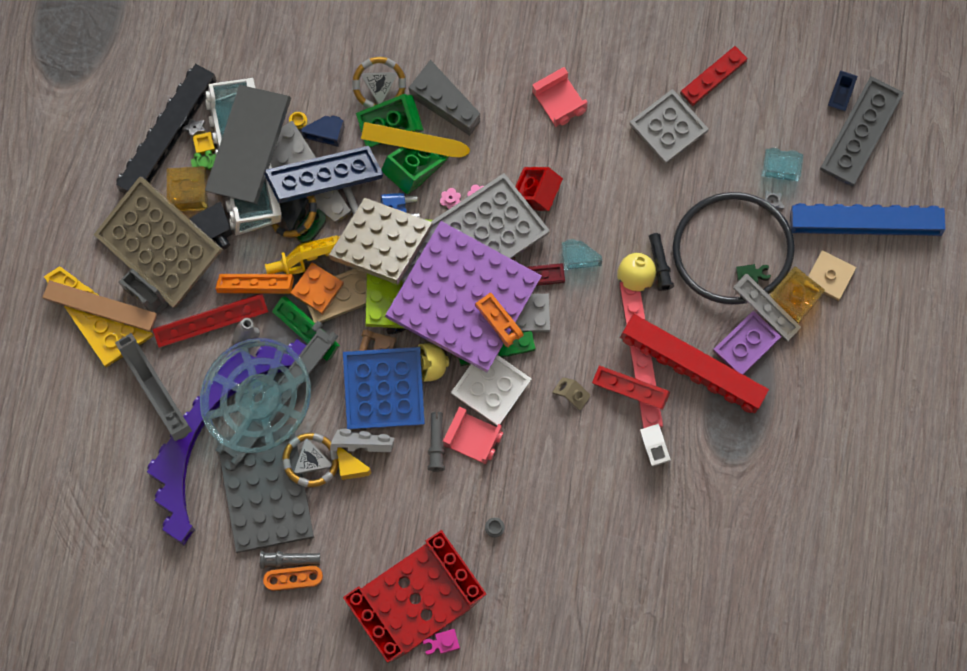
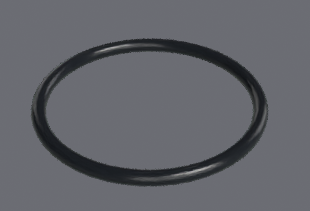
M741 192L716 194L695 204L679 222L673 239L675 266L684 282L700 296L721 304H746L747 302L742 297H726L711 293L699 286L688 275L681 259L680 242L683 231L690 219L704 207L723 200L752 202L770 212L780 223L785 233L787 255L779 275L763 289L767 294H770L779 287L791 269L795 253L794 237L785 217L775 206L766 200Z

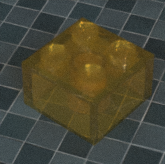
M205 167L167 168V199L180 211L207 209L208 192L205 191L207 185Z
M794 266L774 289L770 297L799 324L821 299L825 289Z

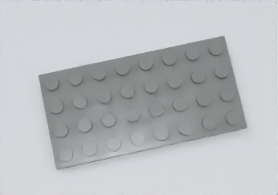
M503 173L431 221L433 227L401 281L403 283L406 281L440 221L510 259L548 235L550 230L505 173Z

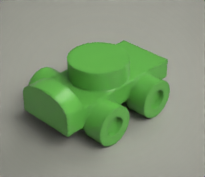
M211 150L205 151L204 157L201 156V153H195L194 159H191L193 171L197 170V173H202L204 169L212 170L216 154H212Z

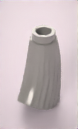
M244 318L237 325L232 341L235 346L246 347L257 340L260 331L258 328L253 327L251 319Z

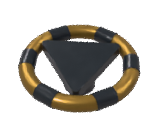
M314 195L279 203L281 215L291 231L280 227L278 223L271 226L277 234L283 237L293 238L302 235L310 228L317 213V203ZM309 201V216L306 222L294 230L298 221L304 219L306 215L305 207Z

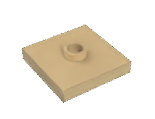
M822 250L805 285L839 301L856 267Z

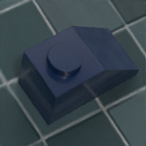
M324 116L303 127L301 132L304 139L339 147L345 126L344 121L338 116Z

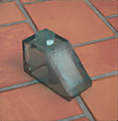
M568 239L562 242L564 270L602 266V256L581 240Z

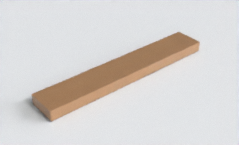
M50 280L42 297L44 300L148 332L152 331L157 318V313Z

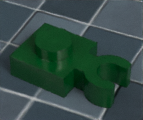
M755 264L737 266V280L739 281L745 274H748L757 284L758 279L768 281L771 275H764L762 272L769 270V265H762L759 269H756Z

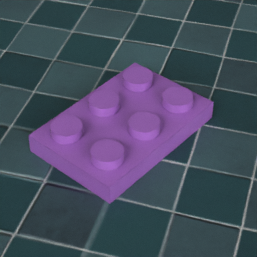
M753 310L713 349V352L730 368L744 375L781 339V336Z

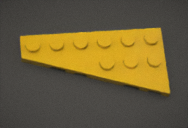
M60 266L44 276L47 282L49 280L98 295ZM64 306L106 368L123 357L115 342L132 333L140 346L154 336L151 332Z

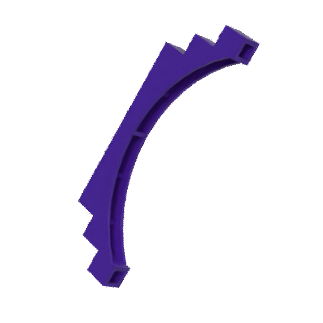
M296 339L294 343L288 345L286 354L266 342L264 347L261 346L257 350L256 358L238 346L228 352L227 360L223 366L220 365L216 369L215 377L212 381L209 380L206 383L203 394L196 397L190 412H186L183 415L192 432L188 433L185 438L178 439L177 441L170 434V440L159 449L160 454L148 464V475L164 485L163 488L161 487L156 492V499L154 501L172 514L171 517L168 516L163 522L162 530L165 534L184 546L195 531L194 527L190 524L187 514L185 480L192 449L209 418L228 398L243 387L269 375L287 371L307 345Z

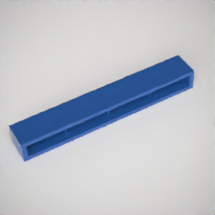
M804 203L792 205L790 211V228L792 233L942 236L946 230L945 208H939V206L920 208L918 205L901 207L900 205H892L890 207L872 205L871 207H863L861 204L844 206L843 204H835L833 206L815 204L814 206H806Z

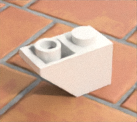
M659 424L641 429L640 431L652 467L671 461Z

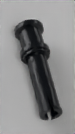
M653 233L649 235L659 284L657 289L659 291L670 290L674 287V283L671 282V268L666 263L661 234Z

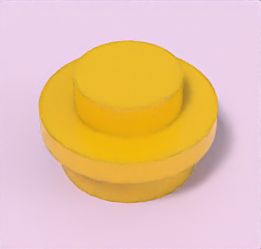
M294 112L290 115L289 122L293 121L298 130L307 125V117L304 113Z

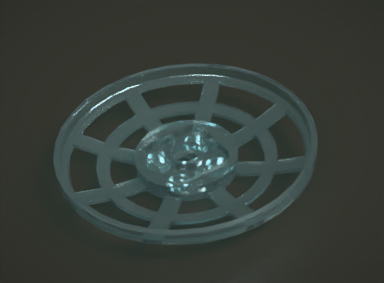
M256 338L231 346L213 362L202 384L200 408L205 426L218 442L238 452H263L282 444L299 428L308 411L311 399L309 373L300 356L281 342L272 339ZM269 346L277 348L274 359H252L248 348ZM241 352L244 363L235 368L228 378L217 374L227 360ZM284 352L296 360L303 374L293 378L291 372L281 364ZM266 364L271 365L268 374L265 375L257 374L254 365ZM247 369L249 377L241 384L234 382V379ZM278 369L286 375L289 381L280 386L274 380ZM214 380L223 385L220 396L221 408L209 411V393ZM306 382L305 403L302 412L294 410L297 399L296 386ZM232 389L236 391V403L227 406L228 391ZM291 389V401L289 407L281 404L282 393ZM258 393H262V399L259 402H255V396ZM239 411L245 416L240 427L233 422L229 414ZM276 411L285 414L277 424L271 427L269 418ZM223 416L226 423L236 431L230 441L226 440L218 432L212 422L213 418ZM289 417L297 419L294 426L284 436L274 442L273 432L281 428ZM252 421H262L263 431H247ZM243 435L247 437L265 436L266 446L248 448L238 446L237 443Z

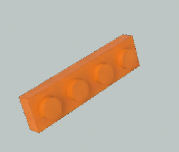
M219 274L215 289L217 293L291 294L294 277L293 274Z

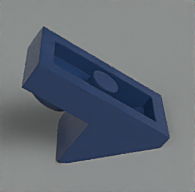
M840 70L828 106L846 111L858 78L857 75Z

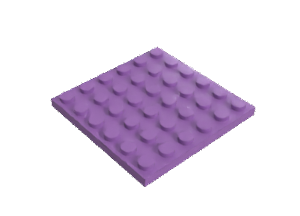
M440 221L385 317L487 373L504 343L476 308L475 303L491 292L516 323L542 275ZM510 328L505 330L508 335L511 332Z

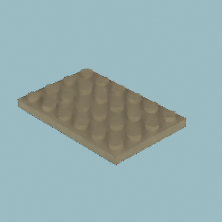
M143 177L137 179L94 233V236L129 268L134 269L145 281L158 289L163 298L173 308H177L223 250Z

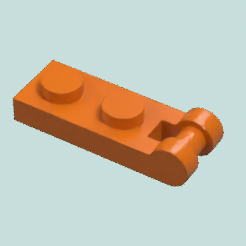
M491 292L475 303L476 308L499 335L506 347L512 345L515 339L519 340L524 336L521 329ZM508 328L512 331L509 335L505 331Z

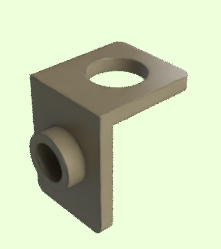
M564 377L561 378L553 390L555 395L565 397L578 410H581L590 398V394L576 380ZM565 383H567V386H566L563 390L560 391V388L562 387V385H564Z

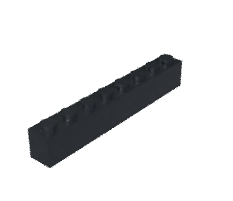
M196 63L193 68L187 71L184 82L178 85L176 94L168 100L164 112L158 115L155 126L148 130L147 138L143 143L139 144L135 156L127 162L126 170L118 176L116 186L120 192L126 194L139 177H143L149 183L152 181L184 132L182 128L189 124V120L193 118L205 100V92L208 91L209 84L216 83L217 80L214 73Z

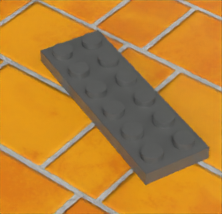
M870 76L820 170L854 187L904 92Z

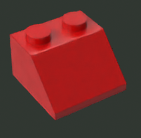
M524 167L515 187L533 210L549 211L557 191L560 189L563 178L550 167Z

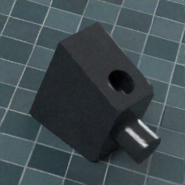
M221 202L189 218L223 250L230 246L227 237L232 235V231Z

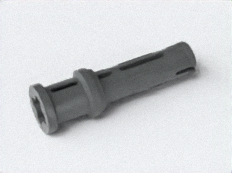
M431 412V447L428 450L430 455L428 470L433 472L445 470L443 465L445 450L442 447V412H438L437 420L436 412Z
M261 551L260 568H281L283 565H320V553L283 554L281 551H277V553ZM293 558H309V560H292V559H293ZM266 559H275V561H267Z

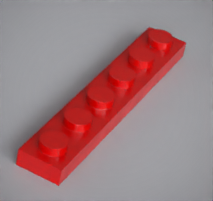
M258 294L153 328L152 330L157 345L160 348L242 321L244 318H252L267 313L268 309L263 294Z

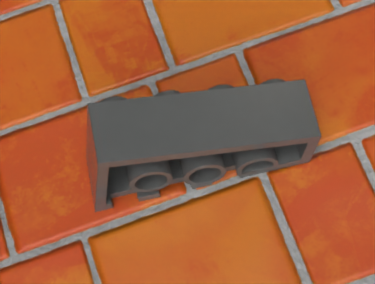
M430 59L409 86V95H413L416 101L470 136L480 123L479 111Z

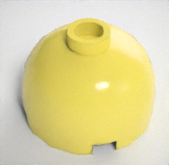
M632 253L623 258L617 271L618 280H621L623 286L632 291H643L647 287L650 288L656 277L655 264L650 257L642 253Z
M419 344L422 381L438 380L445 373L446 367L449 366L448 356L445 355L441 347L435 344Z

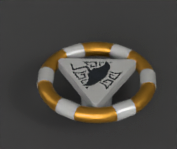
M369 58L358 66L353 75L352 88L354 95L366 108L377 105L363 97L360 91L359 80L360 76H362L378 104H380L398 75L399 90L395 97L400 96L406 90L405 74L402 68L389 58ZM378 63L385 64L395 70V72L362 73L368 67Z
M304 433L294 437L285 447L282 456L283 468L287 476L296 484L304 487H318L326 484L336 474L339 466L337 451H330L331 464L309 440L323 443L329 451L331 441L317 433ZM304 441L295 471L293 472L289 459L290 453L293 448ZM330 468L324 476L317 480H308L297 476V474Z

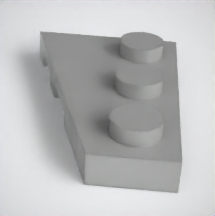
M345 428L337 429L331 442L330 451H337V447H346L347 451L364 448L368 452H391L394 446V438L386 434L372 435L366 431L358 433L351 432L350 429Z

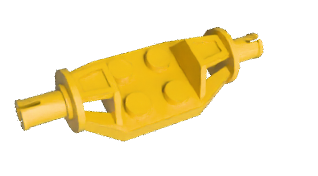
M335 235L299 244L287 256L282 252L281 261L265 264L267 274L280 272L297 274L305 272L303 260H315L318 256L324 254L329 256L340 236ZM298 262L301 263V266H297V267L291 268L292 266H294V265L297 264Z

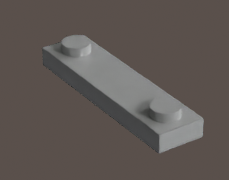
M745 274L733 287L786 341H789L801 328L748 274Z

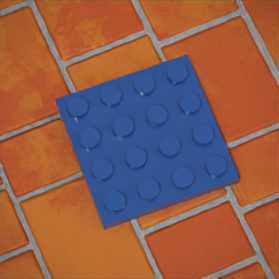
M420 347L343 352L347 429L425 425Z

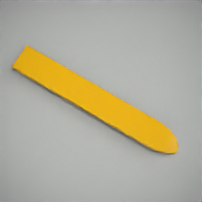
M364 122L361 139L450 157H463L470 152L469 147L460 141Z

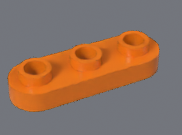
M317 566L271 570L264 575L263 582L270 591L315 587L322 582L323 573ZM316 574L317 578L315 580H311L310 575ZM296 576L297 581L291 582L290 578ZM276 578L278 580L277 583L271 584V579Z

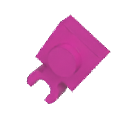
M455 629L435 634L437 640L426 639L423 641L424 645H432V649L426 651V655L434 654L437 649L440 650L441 654L460 649Z

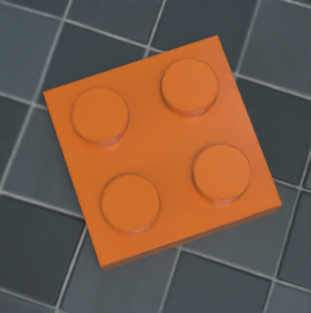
M311 263L291 291V295L323 315L344 285V282L316 264Z

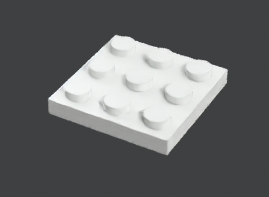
M497 355L487 373L471 364L451 394L498 426L529 384L531 378Z

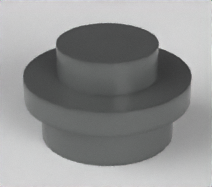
M491 518L485 524V531L490 537H499L505 530L504 523L499 518Z

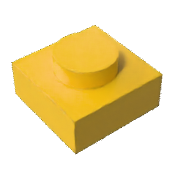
M211 132L193 136L196 153H201L202 155L208 150L215 152Z

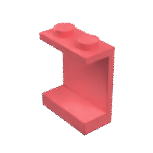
M565 67L532 85L533 94L555 127L565 125L572 117L581 116L586 112L588 102L586 99L582 101L568 80V72Z
M459 407L443 440V446L486 464L488 460H492L496 450L493 448L496 442L500 443L504 433L501 432L502 425L493 426L467 414L466 409Z

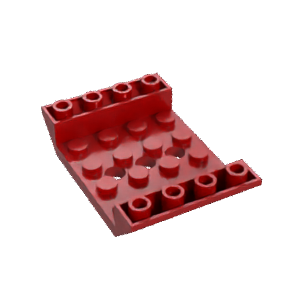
M442 530L425 540V545L362 588L358 586L343 597L387 663L409 653L423 643L424 640L429 639L471 610L487 595ZM402 578L410 580V585L407 588L399 586V581ZM413 594H418L421 596V601L418 604H412L410 597ZM423 611H431L433 614L430 620H423L421 618Z

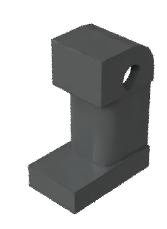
M131 269L118 282L127 293L139 299L148 311L157 313V316L169 305L158 289L151 286L134 269Z

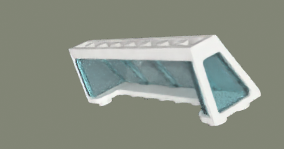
M253 78L209 84L208 91L205 92L206 109L211 112V116H208L210 127H214L215 132L212 133L213 143L217 144L218 149L238 87L243 85L255 88ZM266 178L257 204L228 198V201H225L226 210L230 213L229 225L231 230L234 229L235 236L281 222L280 205Z

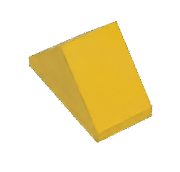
M341 447L337 448L342 480L370 476L371 469Z

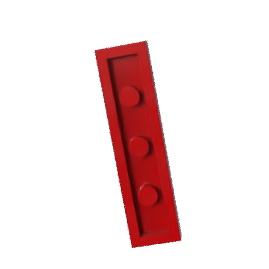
M734 46L683 88L680 94L694 106L746 63L748 58Z
M600 365L592 381V384L661 410L664 409L670 395L668 390Z

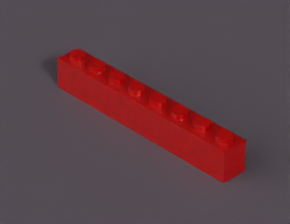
M634 313L620 336L625 344L637 347L644 355L653 356L660 364L669 365L676 373L685 374L694 383L706 386L710 392L724 396L726 401L740 405L748 413H756L769 391L768 388Z

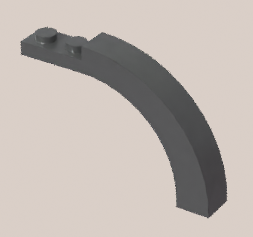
M132 333L115 342L173 439L177 441L178 439L185 438L188 433L192 432L190 426Z

